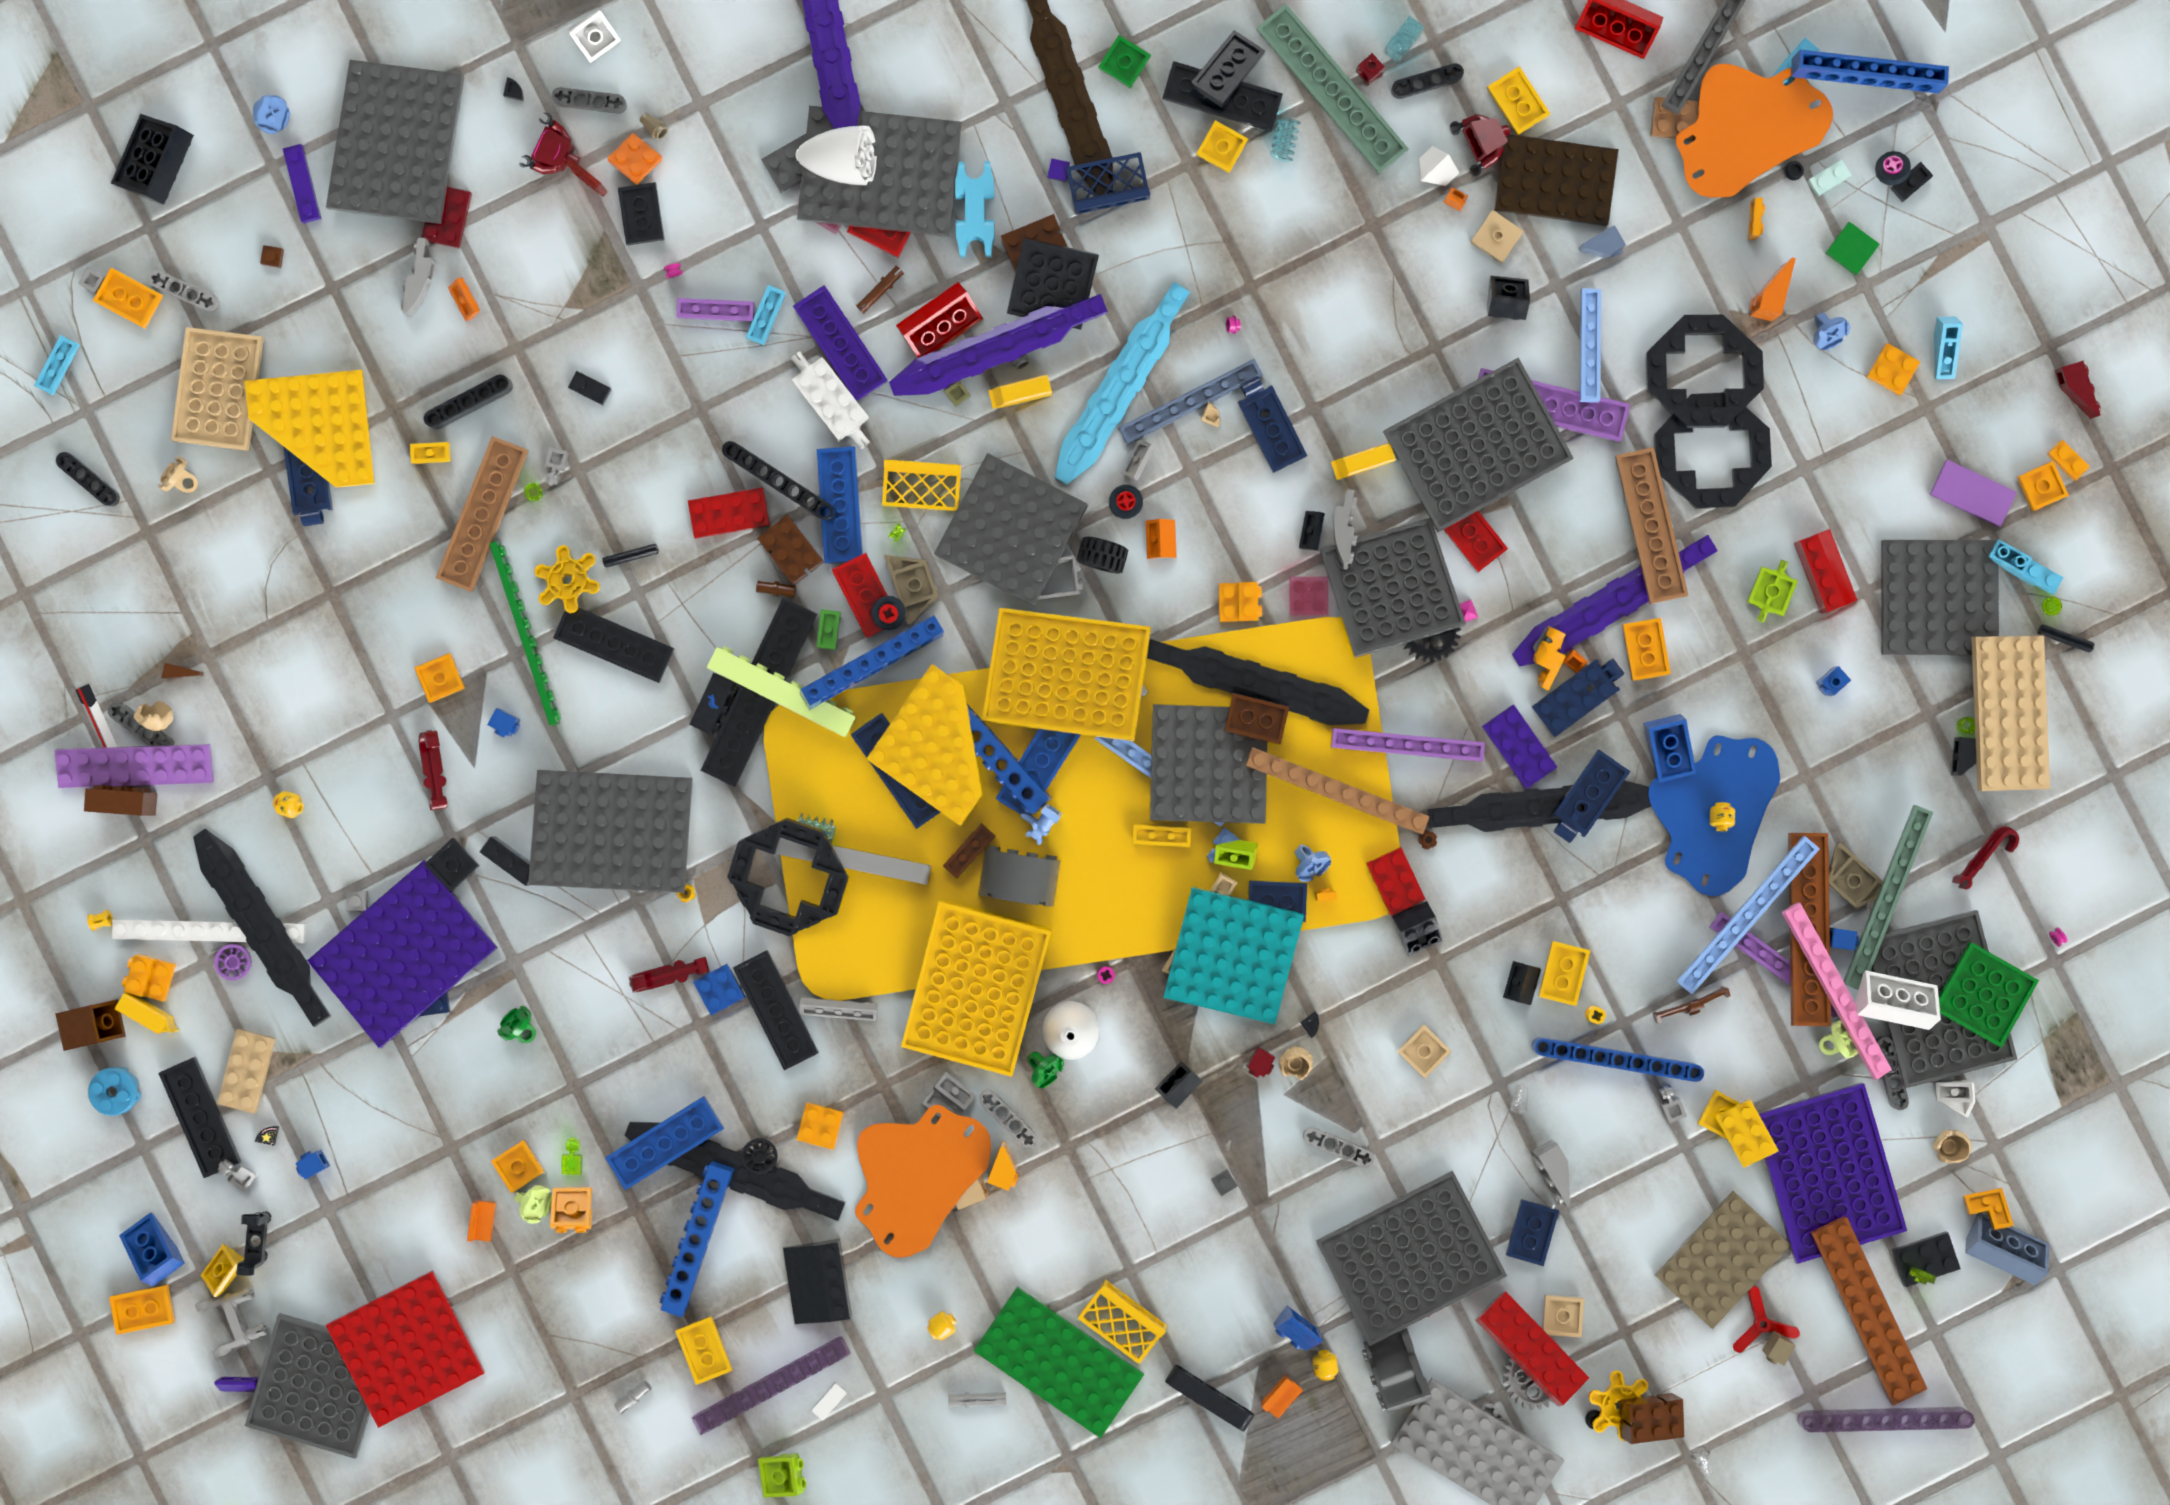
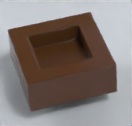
M263 245L260 264L281 268L284 249Z

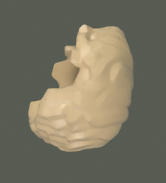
M157 701L153 706H148L147 703L144 705L140 704L134 713V719L149 730L161 731L172 723L173 710L171 706L161 701Z
M1294 1046L1288 1048L1279 1058V1068L1283 1077L1294 1075L1296 1078L1303 1080L1313 1069V1057L1308 1050Z
M1945 1130L1937 1136L1932 1144V1148L1938 1153L1937 1158L1941 1162L1960 1163L1969 1157L1972 1145L1967 1135L1961 1131Z

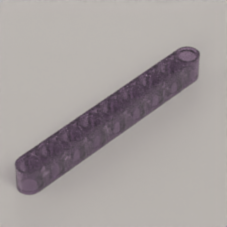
M839 1336L698 1412L691 1419L699 1434L703 1435L851 1354V1351L844 1338Z
M1963 1407L1806 1410L1800 1412L1797 1416L1798 1424L1804 1430L1811 1433L1967 1429L1972 1427L1975 1421L1973 1414ZM1946 1414V1420L1941 1422V1416ZM1966 1414L1965 1420L1960 1422V1416ZM1908 1415V1420L1902 1423V1418ZM1927 1415V1420L1921 1423L1922 1416ZM1869 1416V1422L1863 1424V1419ZM1885 1416H1889L1888 1422L1883 1424L1882 1419ZM1831 1417V1422L1828 1425H1824L1825 1419ZM1846 1417H1850L1848 1424L1843 1423ZM1812 1418V1422L1809 1425H1805V1420Z

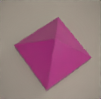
M1472 600L1460 604L1465 622L1478 617Z

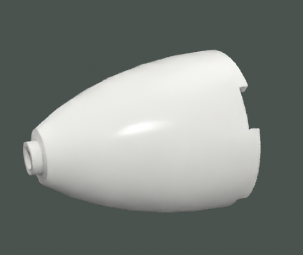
M849 126L829 130L814 136L800 145L799 149L796 150V159L806 169L826 179L852 185H867L868 181L873 180L876 170L877 156H874L872 143H875L874 134L869 126Z
M1066 1001L1057 1004L1047 1013L1043 1022L1042 1033L1045 1044L1052 1053L1063 1059L1073 1060L1084 1057L1093 1050L1099 1039L1100 1026L1095 1013L1088 1006L1079 1002ZM1069 1032H1072L1074 1034V1037H1071L1067 1034Z

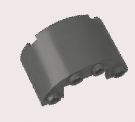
M989 846V849H985L978 895L1026 904L1054 906L1061 861L1057 860V856L1046 855V858H1038L1036 853L1027 852L1025 856L1019 855V851L1007 849L1006 853L1000 851L1001 847Z
M1407 1328L1371 1346L1368 1345L1367 1341L1363 1342L1365 1350H1362L1365 1362L1369 1361L1373 1373L1370 1379L1373 1388H1378L1379 1392L1376 1393L1383 1412L1391 1413L1432 1399Z

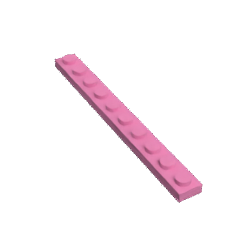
M1795 903L1781 913L1873 1079L1877 1080L1892 1069L1863 1016L1857 1015V1005L1801 903Z

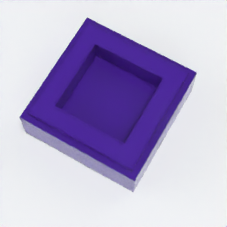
M1051 158L1047 178L1066 182V167H1070V162Z

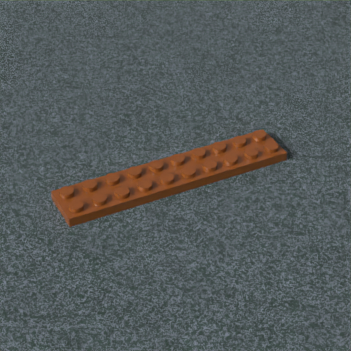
M1788 833V853L1803 836H1806L1820 848L1790 882L1789 907L1795 903H1801L1830 956L1828 833ZM1790 929L1791 1026H1831V1002Z
M1843 1216L1811 1231L1810 1234L1890 1403L1894 1406L1927 1390L1928 1388L1848 1218Z

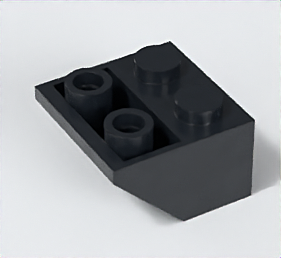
M1427 901L1392 916L1395 928L1408 956L1443 941L1436 916Z

